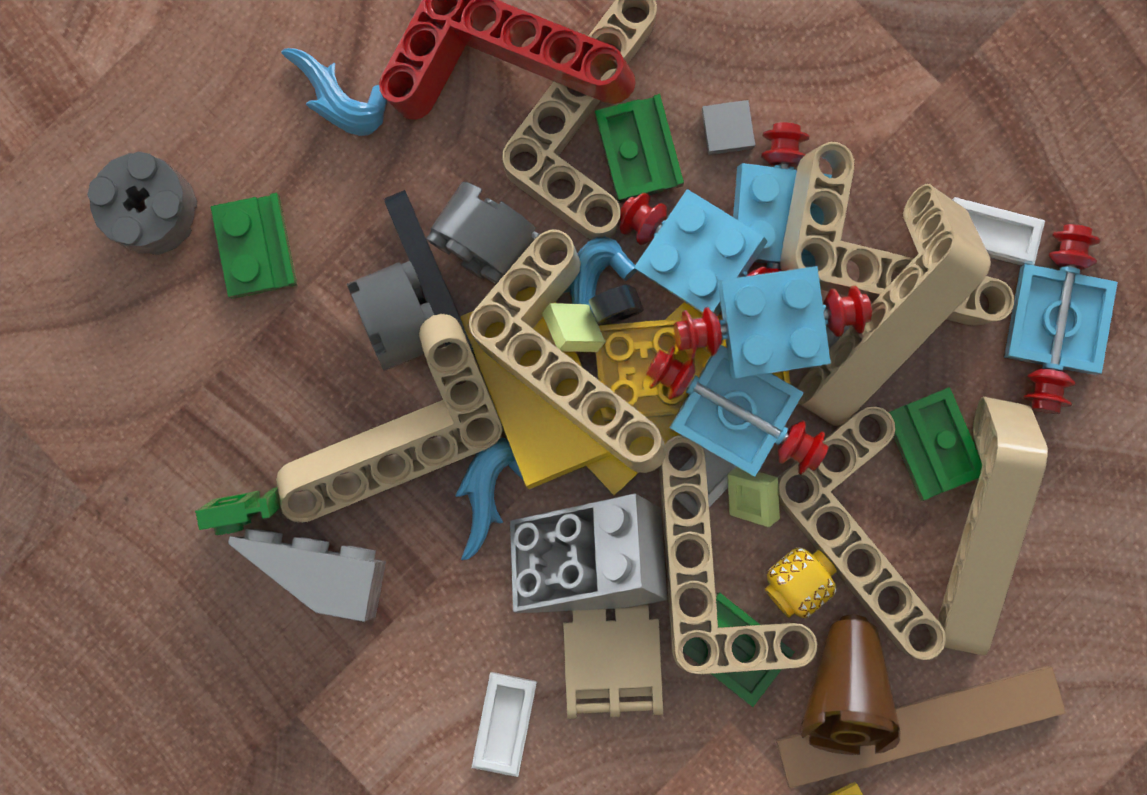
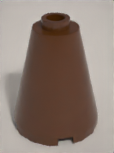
M845 615L840 618V621L830 625L801 724L802 738L809 735V745L831 753L860 755V746L875 745V754L896 748L900 742V726L878 629L874 624L868 622V619L864 616Z

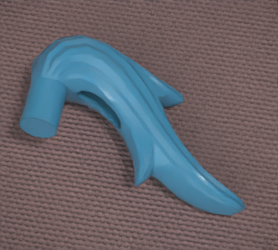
M285 48L281 51L285 58L303 71L315 88L317 100L308 101L306 103L307 107L347 133L357 136L370 135L383 123L384 111L388 101L382 96L379 85L373 86L368 103L355 101L349 98L339 87L335 76V63L325 67L304 51L294 48Z
M606 236L592 239L579 250L580 271L575 280L563 293L570 292L572 304H586L590 306L589 299L595 296L599 276L607 266L610 265L626 281L637 272L634 268L635 264L622 251L616 240Z
M501 437L493 446L476 453L456 492V497L468 494L472 506L471 533L461 560L470 559L478 552L493 522L503 523L494 500L496 480L503 468L509 466L523 480L509 441L506 438Z

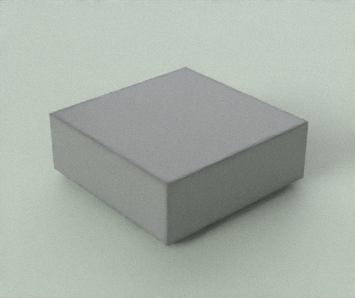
M748 100L702 106L701 112L708 155L754 149L755 140Z

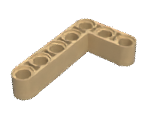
M615 0L589 34V37L615 45L628 64L654 28L657 11L656 1ZM638 7L647 14V18L642 22L632 23L623 16V12L628 8ZM617 69L605 72L601 80L611 78ZM553 82L507 142L502 155L506 176L513 184L585 237L591 240L604 236L610 238L616 233L619 226L620 207L618 201L559 157L560 153L600 100L588 95L576 97L567 90L566 86ZM547 116H557L565 123L563 129L555 134L543 132L539 124ZM521 152H529L537 159L535 166L528 171L515 169L511 165V161L514 156ZM565 179L571 182L575 190L568 198L557 199L548 191L550 184L556 180ZM596 206L606 208L611 213V222L603 227L591 225L586 219V214L591 208Z
M828 142L807 153L799 162L780 258V267L782 271L806 268L801 260L802 251L806 249L815 258L821 290L829 291L830 289H836L838 294L848 296L849 288L855 285L859 288L861 294H867L870 302H874L892 283L891 275L893 271L900 274L914 258L841 241L854 172V158L851 151L845 145L839 142ZM820 158H824L830 163L832 167L831 178L821 172L819 168ZM812 203L818 205L823 211L824 221L822 225L812 219L810 214ZM848 260L853 261L858 266L859 279L857 282L848 276ZM986 276L979 286L946 320L974 326L1000 321L1012 312L1014 306L1013 292L1006 282ZM981 292L989 301L987 313L980 305L979 297Z
M931 184L919 187L908 199L903 212L904 220L919 254L871 304L872 319L870 323H865L864 332L857 334L851 325L829 349L831 364L813 366L797 387V389L804 392L798 404L833 426H840L848 421L979 286L989 271L991 264L990 256L968 211Z
M560 230L545 231L536 237L473 311L469 321L471 334L488 356L630 469L641 473L654 471L662 464L666 452L660 431L654 423L533 329L543 317L542 313L548 304L555 303L575 280L581 265L573 241L566 233ZM564 251L567 253L565 260L560 264H546L548 256L553 252ZM527 286L536 288L534 296L524 302L515 300L516 294L522 288ZM496 322L505 323V328L499 336L494 338L484 337L487 327ZM531 350L542 352L540 360L535 365L530 367L520 365V360L526 352ZM568 378L579 381L576 391L571 395L559 396L556 394V388L561 381ZM610 407L616 410V416L609 424L599 426L592 423V418L599 409ZM644 436L654 440L652 450L646 455L635 456L629 452L630 445L636 438Z
M445 314L434 315L425 320L419 331L424 355L443 400L284 465L279 470L276 481L282 513L287 519L301 523L314 520L488 449L496 444L502 433L501 422L457 319ZM452 342L447 347L437 348L442 343ZM467 380V381H466L465 383H463V384L455 385V384L458 383L459 381Z
M983 396L978 403L973 423V437L983 466L941 605L938 621L946 635L944 648L985 656L992 643L1041 485L1048 449L1031 406Z
M876 406L867 407L856 412L848 421L835 428L824 438V444L837 447L842 451L845 458L843 468L835 473L829 471L822 461L815 471L808 468L800 475L798 474V462L795 461L778 476L779 505L817 550L823 552L837 570L836 574L898 649L911 657L929 660L938 656L944 649L946 635L942 625L831 492L893 439L895 423L891 414L883 408ZM863 417L874 418L880 425V436L875 442L866 441L859 432V424ZM792 476L802 477L809 487L808 496L800 503L792 501L786 494L785 487L787 481ZM825 512L833 514L839 522L838 533L829 540L821 537L816 527L818 518ZM856 549L864 551L869 558V567L860 576H854L847 566L848 556ZM892 586L897 590L900 601L894 611L885 613L878 604V597L884 588ZM924 624L930 632L929 643L924 648L915 650L909 641L910 631L914 626Z
M683 435L671 438L665 444V458L659 466L671 645L674 661L679 668L694 674L786 669L806 666L813 660L817 652V641L813 632L802 624L784 623L718 628L705 453L702 446ZM679 446L689 449L694 457L693 467L687 471H679L673 468L669 461L671 449ZM688 494L695 499L698 508L694 518L688 520L681 519L674 513L672 502L676 495ZM690 541L699 547L701 559L694 568H686L677 561L675 555L676 548L681 542ZM687 589L699 591L704 598V609L695 617L687 616L680 609V596ZM794 631L800 635L804 645L801 654L797 658L790 660L782 653L780 643L786 633ZM746 634L754 640L756 651L752 659L742 663L735 659L731 648L736 637ZM694 637L702 639L708 648L706 660L696 666L688 664L683 656V646L689 639Z

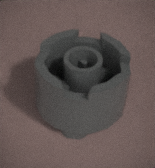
M139 151L128 153L111 160L97 174V177L90 182L87 195L90 200V210L95 224L109 239L137 253L160 255L176 249L190 236L192 231L190 226L194 220L197 199L189 182L165 161L151 154ZM146 198L144 202L147 208L140 212L138 210L140 202Z
M461 182L431 227V232L426 239L448 255L453 253L463 261L460 265L482 280L486 278L496 285L540 234L534 231L536 227L504 202L501 201L498 204L489 198H485L482 201L478 198L482 192L481 188L468 182Z
M410 261L403 264L398 262L347 283L353 302L356 304L363 326L383 371L424 355L419 331L425 320L434 316L429 302L425 303L420 290L419 279Z

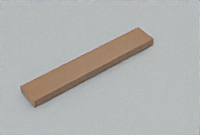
M1045 666L895 707L900 726V742L896 748L884 753L875 754V745L860 746V755L831 753L809 745V735L802 738L801 733L776 739V744L788 787L794 788L1062 715L1066 712L1053 667Z

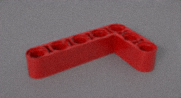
M422 0L381 76L379 88L382 96L402 116L411 120L420 119L426 116L435 105L466 45L605 103L615 104L626 100L634 91L636 82L635 75L620 51L614 46L502 1ZM456 6L451 13L446 15L449 9ZM495 21L491 28L483 31L489 23ZM535 37L531 44L522 47V44L527 39ZM434 46V49L424 56L425 52ZM576 52L570 61L561 64L566 55ZM617 69L611 78L601 80L605 72ZM413 86L409 94L402 97L406 89Z

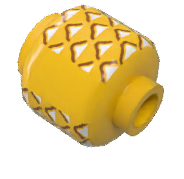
M796 547L767 571L769 585L764 590L788 618L793 614L800 618H808L835 595L836 585L831 576L837 570L820 550H817L812 555L808 550Z

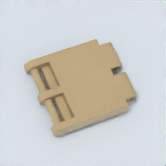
M649 604L615 609V620H606V609L572 611L573 622L563 623L567 719H576L579 713L610 712V717H620V712L653 710V715H663L659 619H649ZM652 696V701L619 702V697ZM609 698L610 703L576 704V699Z

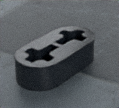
M630 285L612 288L589 299L595 319L601 325L615 324L644 311L636 288Z

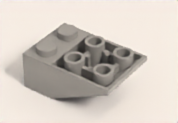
M636 493L510 521L514 613L617 609L668 600L661 508Z
M245 529L244 536L229 537L228 544L315 613L364 622L376 617L386 561L375 559L376 550L355 546H341L340 553L328 551L329 542L305 537H293L292 544L282 543V533L261 529Z

